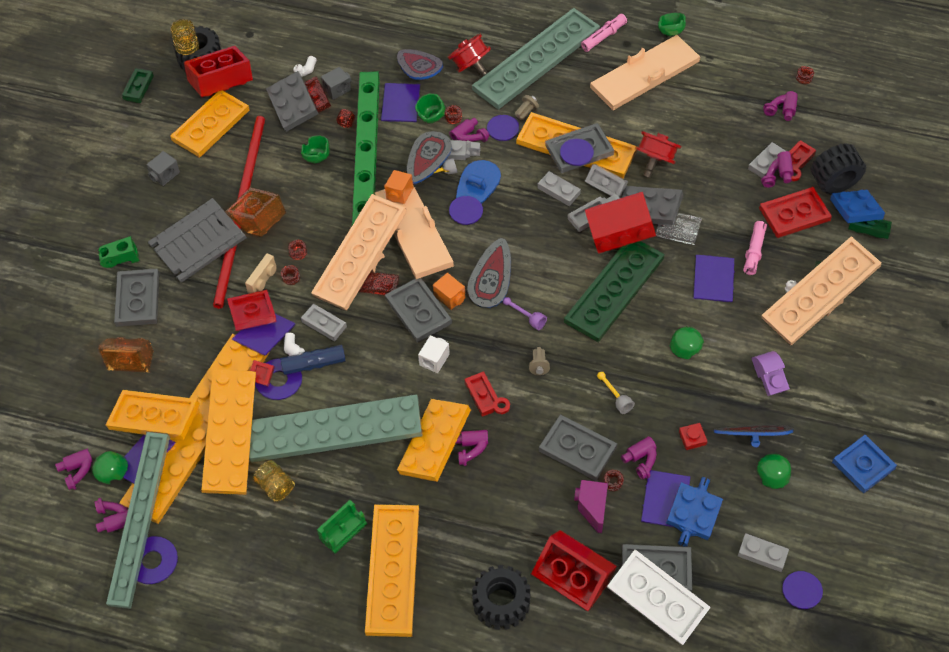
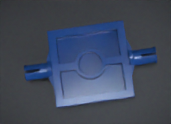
M702 477L698 488L681 482L666 524L676 527L682 532L678 544L682 545L685 538L683 547L688 546L690 536H698L709 540L723 499L707 492L710 483L708 478L705 482L706 478Z

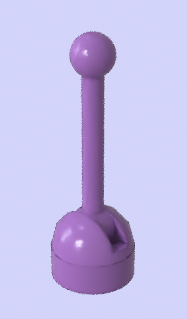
M509 297L504 298L503 303L505 305H510L529 317V323L533 328L540 330L544 327L547 316L540 312L530 314L511 302Z

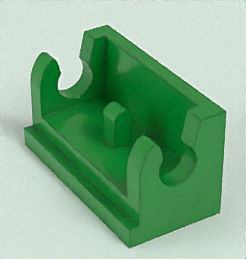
M349 500L317 529L320 541L335 554L367 525L363 512H358L355 504Z

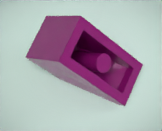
M581 480L580 488L575 490L574 501H579V512L596 532L602 533L608 483Z

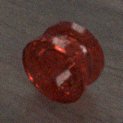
M807 66L800 67L797 71L796 80L801 84H809L813 80V69Z
M456 105L447 107L445 110L446 121L450 124L459 123L462 120V109Z
M342 109L336 121L340 126L349 128L353 124L355 115L349 110Z
M294 240L289 244L288 250L291 258L301 260L307 255L306 244L302 240Z
M289 265L282 269L281 277L285 284L294 285L299 282L300 274L297 267Z
M609 470L603 479V483H608L607 490L618 491L624 482V477L618 470ZM610 477L611 479L613 477H616L618 484H616V482H614V484H611Z

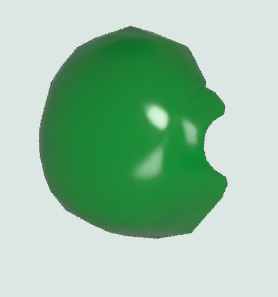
M682 13L662 15L660 21H658L659 31L666 36L681 34L686 27L685 15Z
M429 93L417 101L415 110L422 121L434 123L444 116L445 105L439 95Z
M319 135L310 137L307 145L302 144V158L309 163L317 164L323 162L330 154L329 140L325 136Z
M686 326L675 331L669 346L677 357L690 359L693 355L699 354L704 340L699 331L693 327Z
M106 451L95 459L92 472L97 481L111 484V480H121L124 477L128 462L126 457L119 453Z
M767 454L759 460L757 474L761 477L764 486L773 489L783 488L790 481L791 466L789 461L780 454Z

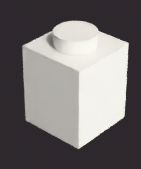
M430 335L418 354L419 365L438 373L449 356V343L442 338H435Z

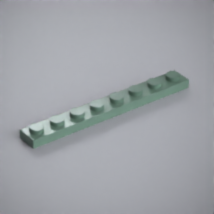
M146 433L106 602L110 607L131 609L170 440L168 434Z

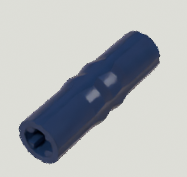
M342 345L305 351L301 354L280 358L284 375L311 371L346 362Z

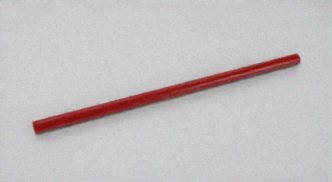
M257 116L233 216V222L240 229L265 124V118L262 116ZM237 245L228 250L224 255L213 307L217 309L223 308Z

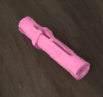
M619 14L613 20L607 21L601 29L581 42L582 49L588 52L609 35H614L617 29L627 23L625 15Z
M763 221L754 223L750 246L745 254L746 263L743 271L744 273L747 272L746 274L748 275L756 274L758 261L761 260V248L767 224H764Z

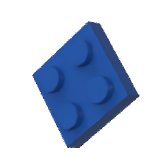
M868 190L832 193L831 202L847 223L881 220L884 218L885 212Z
M866 435L837 455L832 461L863 494L895 470L897 466Z

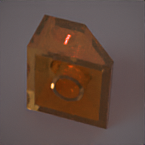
M250 187L226 210V213L247 233L262 237L286 214L279 194Z
M117 337L107 338L99 344L98 349L107 370L149 372L153 349L149 340Z

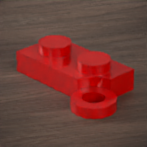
M801 140L789 151L791 153L793 172L797 174L791 177L792 181H798L801 178L800 169L816 153L814 148Z
M484 371L464 379L465 385L482 417L494 411L498 414H505L510 410L509 400L497 397ZM503 403L506 406L504 408H499L498 404Z

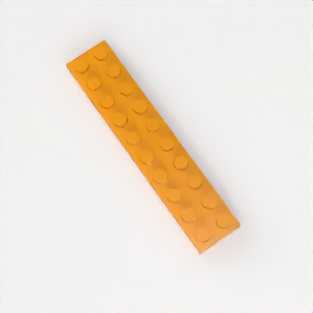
M235 334L231 335L190 396L192 399H197L200 405L185 439L170 438L175 444L165 457L152 514V522L160 523L205 453L213 369L250 371L253 360L264 362L268 354L264 356L233 341L232 338ZM133 483L119 503L129 509L134 488Z

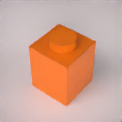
M394 170L384 186L386 200L405 204L413 190L412 174Z
M446 273L433 284L434 296L450 310L456 305L459 306L463 303L465 299V286L449 273Z

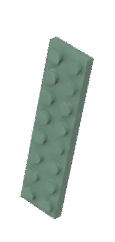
M573 8L472 85V90L499 110L581 46V42L598 31L600 26Z
M418 395L252 420L249 459L251 462L420 437L422 436Z

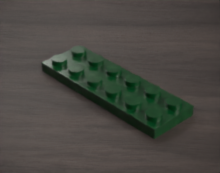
M641 241L622 246L565 316L564 323L599 343L663 261L665 254Z

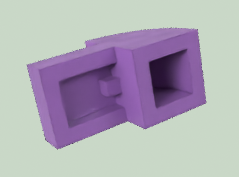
M775 351L751 358L758 378L761 377L767 396L790 389L783 368H785L784 363Z

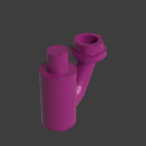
M789 91L785 95L776 97L770 103H766L763 106L764 114L767 116L775 115L777 106L783 103L782 114L785 116L784 119L786 121L792 120V117L796 114L797 93Z
M476 118L466 119L449 132L452 140L471 142L481 140L486 142L490 137L485 128L478 129L476 134L468 135L474 130V126L478 124Z
M783 151L778 153L777 158L771 163L766 176L761 179L764 187L769 188L775 185L776 177L773 175L778 167L780 177L783 178L784 183L792 181L791 177L794 175L790 152Z
M487 430L461 432L455 444L462 443V447H476L466 453V450L458 452L459 465L467 466L466 462L477 457L485 450L488 445Z
M648 436L627 448V453L621 456L622 461L627 463L629 461L636 462L647 455L645 465L641 463L636 468V472L642 480L650 478V471L657 455L656 444Z
M88 448L63 457L62 462L55 464L58 472L65 469L69 472L81 467L73 477L69 474L65 478L69 490H76V484L84 478L91 468L93 459Z
M102 498L94 501L98 514H105L106 510L117 512V514L105 517L103 522L96 524L98 533L105 530L109 533L124 528L128 509L125 506L103 501Z

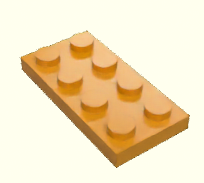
M223 90L218 91L170 136L171 140L200 158L250 111L249 105Z
M122 390L106 426L109 430L144 435L147 432L168 434L170 438L184 440L200 403L197 399Z
M431 399L421 419L422 436L412 438L397 469L399 474L438 482L471 411L469 405Z

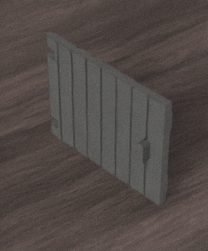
M212 198L148 241V244L151 247H155L154 251L174 275L180 271L182 272L177 276V279L183 282L247 237Z

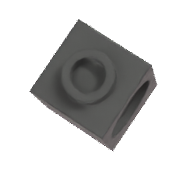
M340 67L321 76L323 90L332 100L351 91V77L348 72H344Z
M162 151L146 164L149 178L162 186L180 173L177 160L165 151Z

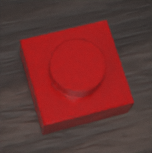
M253 360L250 371L256 372L255 383L269 387L275 367Z
M700 423L679 428V434L686 450L707 445V439Z

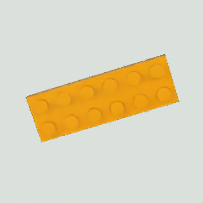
M531 112L516 139V144L550 155L545 146L546 140L581 128ZM607 137L614 149V155L584 166L591 168L593 164H597L624 179L637 152L636 146Z
M213 369L202 493L246 495L256 372Z
M374 505L365 624L366 636L412 637L419 506Z

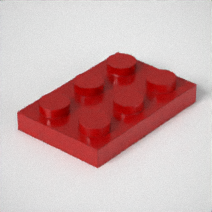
M814 187L762 203L759 207L777 238L828 222L832 217Z

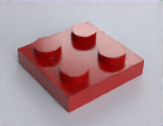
M267 290L227 299L236 331L277 322Z

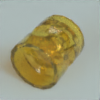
M180 19L173 22L170 31L176 51L182 55L194 53L198 49L199 43L192 21Z
M273 460L262 464L253 476V481L261 489L265 490L274 502L281 501L288 496L295 485L294 480L283 472L282 468Z

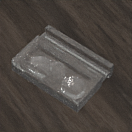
M678 213L674 225L658 224L656 236L695 245L702 218Z

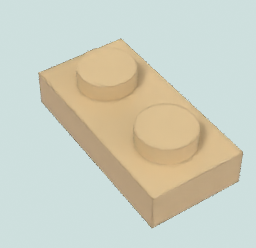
M267 253L245 282L248 294L262 291L266 281L270 276L274 275L276 271L274 256Z

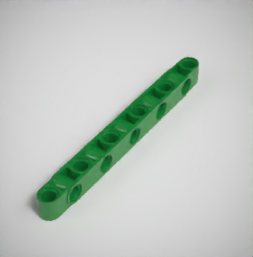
M379 71L360 72L352 226L372 194L375 195Z

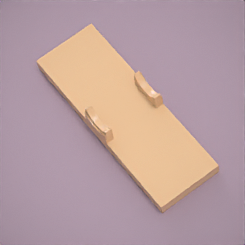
M675 35L647 52L642 48L635 56H628L627 63L591 82L590 88L612 110H615L698 63L700 56L678 35Z
M413 186V190L405 204L393 202L405 207L407 210L393 234L415 278L419 279L454 267V264L435 227V221L431 218L427 206L423 205ZM385 189L375 192L376 196L386 199Z
M372 194L311 294L318 299L347 311L370 271L375 274L378 262L385 257L382 252L407 212L406 208Z
M850 237L763 313L762 319L785 341L793 345L825 315L829 316L838 305L842 304L852 291L881 267V262L853 237Z

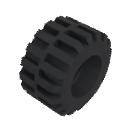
M193 26L190 29H184V32H180L178 37H175V42L173 43L179 67L183 68V71H185V61L221 50L219 37L216 32L208 27L203 28V26Z
M845 143L833 146L822 152L812 163L811 173L821 190L826 194L843 192L854 186L862 179L867 168L856 148L851 144Z
M498 565V569H494L493 566L489 567V572L484 570L480 573V578H476L475 586L472 589L475 615L478 614V619L481 622L485 620V626L490 628L491 625H494L495 630H500L501 626H504L505 630L510 629L511 624L516 627L519 625V620L523 622L526 618V613L528 614L530 585L527 584L525 576L521 577V572L518 569L514 572L511 566H508L507 569H504L503 565ZM496 590H507L514 595L515 599L507 605L500 606L492 603L488 597Z

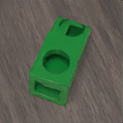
M131 236L103 245L98 249L100 265L104 268H112L117 264L131 261V263L140 261L137 246Z

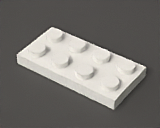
M637 550L633 551L607 586L612 592L681 645L685 643L710 609V606Z

